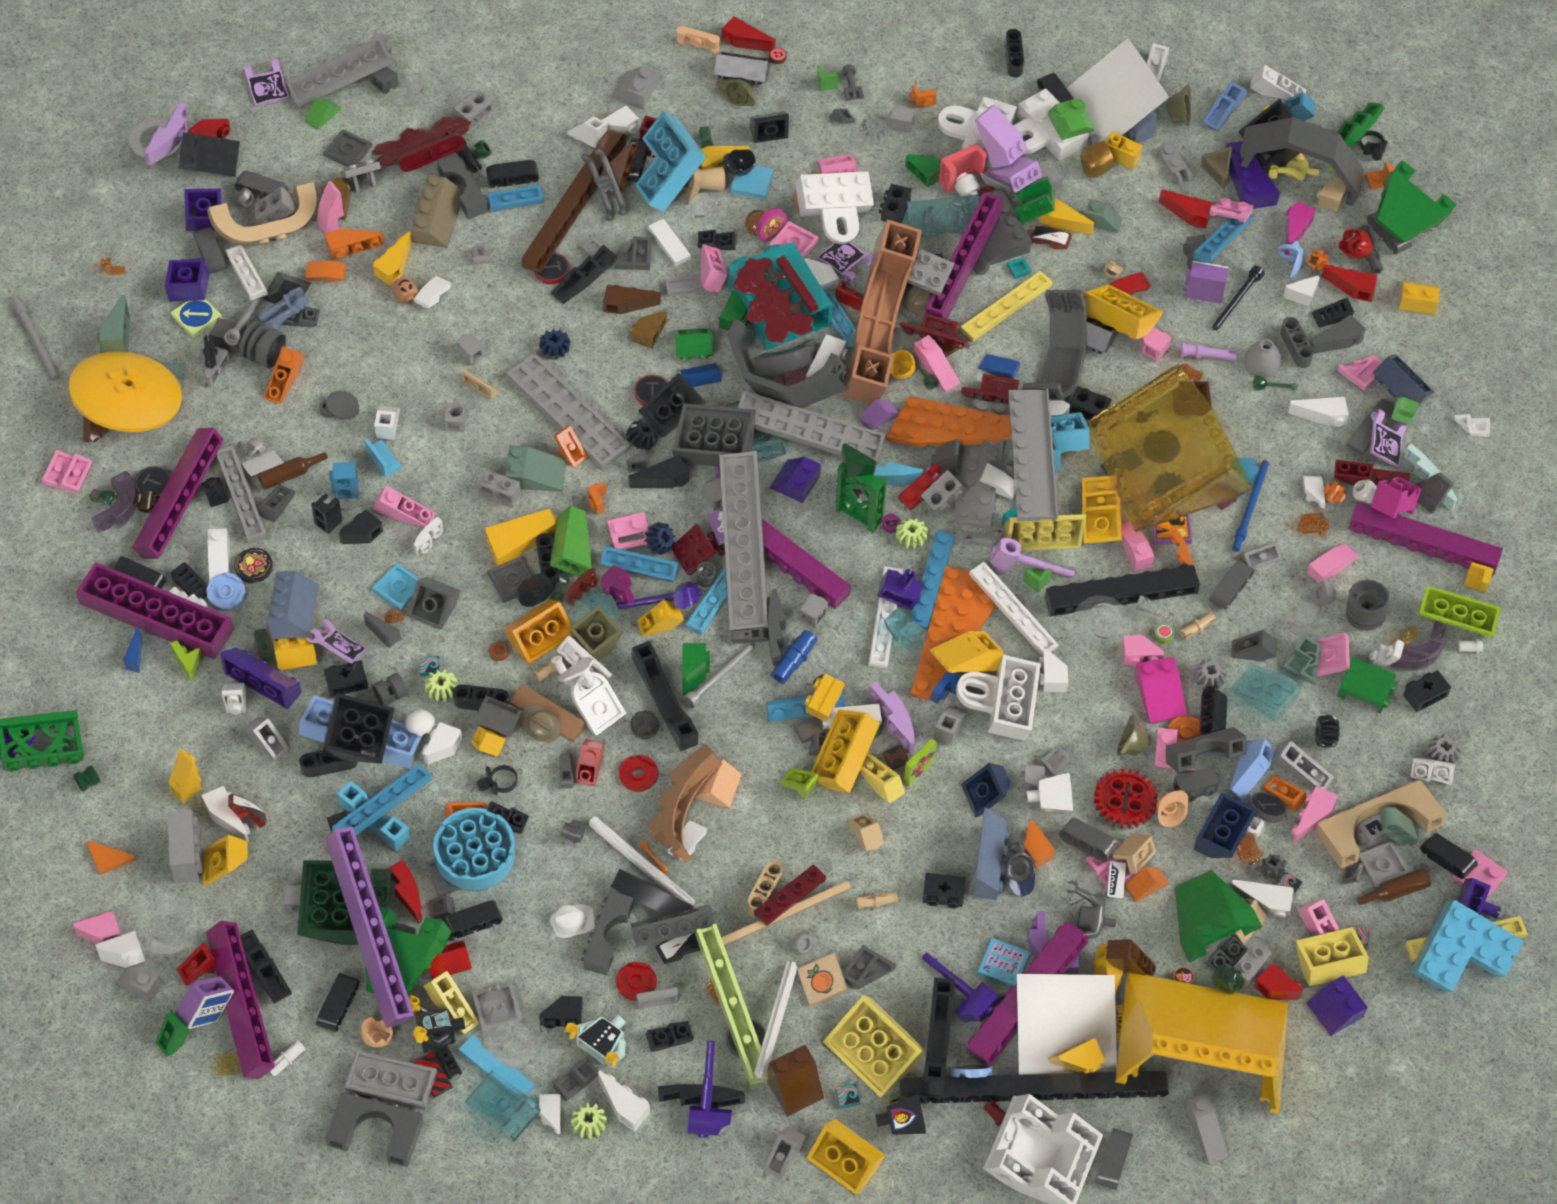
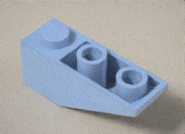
M1265 739L1246 741V754L1240 756L1229 790L1241 801L1271 765L1275 749Z

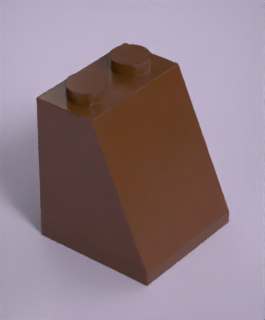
M806 1045L768 1063L767 1083L787 1117L824 1099L816 1062Z

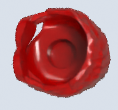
M1350 229L1343 233V239L1339 242V249L1350 259L1360 260L1370 255L1373 245L1371 238L1365 231Z

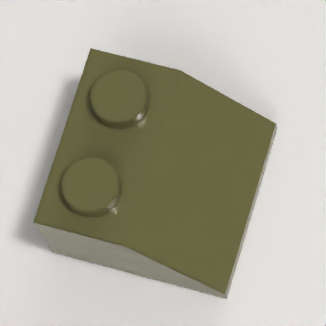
M599 605L568 628L571 637L598 662L611 653L623 634L621 629Z

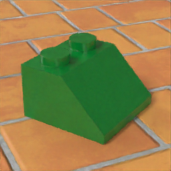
M710 328L674 330L676 357H680L681 360L691 359V356L707 359L709 355H713V341Z
M683 643L682 696L689 691H693L706 680V673H710V651H706V643Z

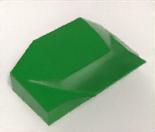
M172 1009L170 1013L166 1014L156 1039V1044L166 1056L174 1054L183 1046L189 1032L185 1025L175 1016Z

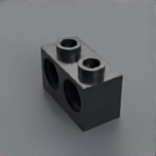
M891 183L889 190H886L883 200L885 202L881 203L879 207L881 221L886 222L888 219L902 224L911 200V188Z
M1077 386L1069 402V413L1081 412L1084 419L1102 425L1110 410L1112 399L1092 392L1087 388Z

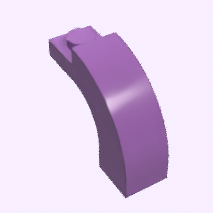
M1037 911L1036 918H1032V929H1029L1028 944L1034 957H1038L1045 943L1050 942L1046 934L1045 911ZM1079 955L1063 975L1078 974Z

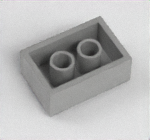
M192 809L167 812L170 867L175 883L199 881V874L203 873L202 861H200L202 849L201 844H199L201 831L200 826H198V818L193 816Z

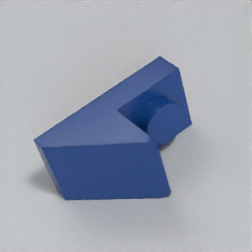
M947 671L932 690L931 701L938 704L941 699H946L949 692L956 695V686L960 680L958 672L950 673Z

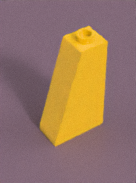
M549 508L485 528V537L497 567L512 561L536 546L538 535L542 533L554 535L557 517L552 515Z

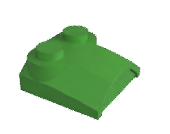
M1072 99L1056 104L1048 111V117L1062 141L1088 132H1094V127L1085 111V103L1080 99Z

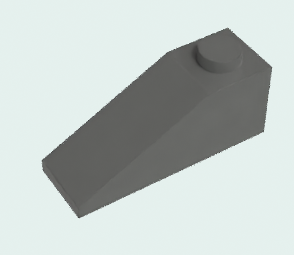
M1349 315L1311 341L1310 345L1314 353L1350 348L1354 344L1358 345L1363 341L1366 328L1352 315Z

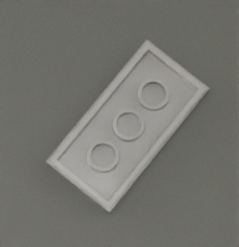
M356 1050L344 1090L425 1109L437 1069Z

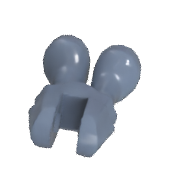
M298 287L289 291L288 294H284V298L267 309L260 310L258 317L264 322L263 325H267L269 329L274 328L281 332L280 325L296 313L298 314L301 309H304L309 300L307 296H303L304 291L302 288ZM285 307H287L284 311H282L281 313H279L278 315H276V314H277L278 312H280L282 309H284Z

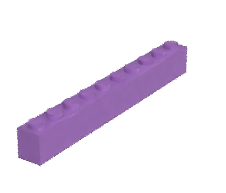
M353 827L334 829L325 841L385 1027L404 1025L414 1016L354 829Z

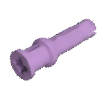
M1182 341L1180 358L1187 356L1195 357L1197 360L1210 358L1235 362L1237 351L1204 347L1200 343H1197V345L1186 344V342Z

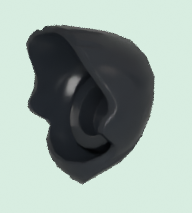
M735 149L730 154L724 155V160L721 164L731 174L745 176L755 167L756 159L753 152L749 149Z

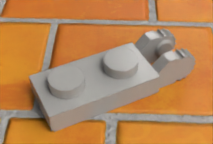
M1173 142L1157 147L1159 156L1178 185L1183 184L1181 173L1184 174L1188 182L1193 180L1190 169Z

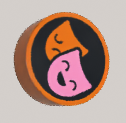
M1180 967L1175 970L1173 974L1174 981L1193 983L1194 975L1189 968Z

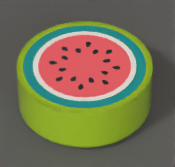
M1161 623L1155 628L1154 636L1159 642L1168 643L1173 639L1174 629L1167 623Z

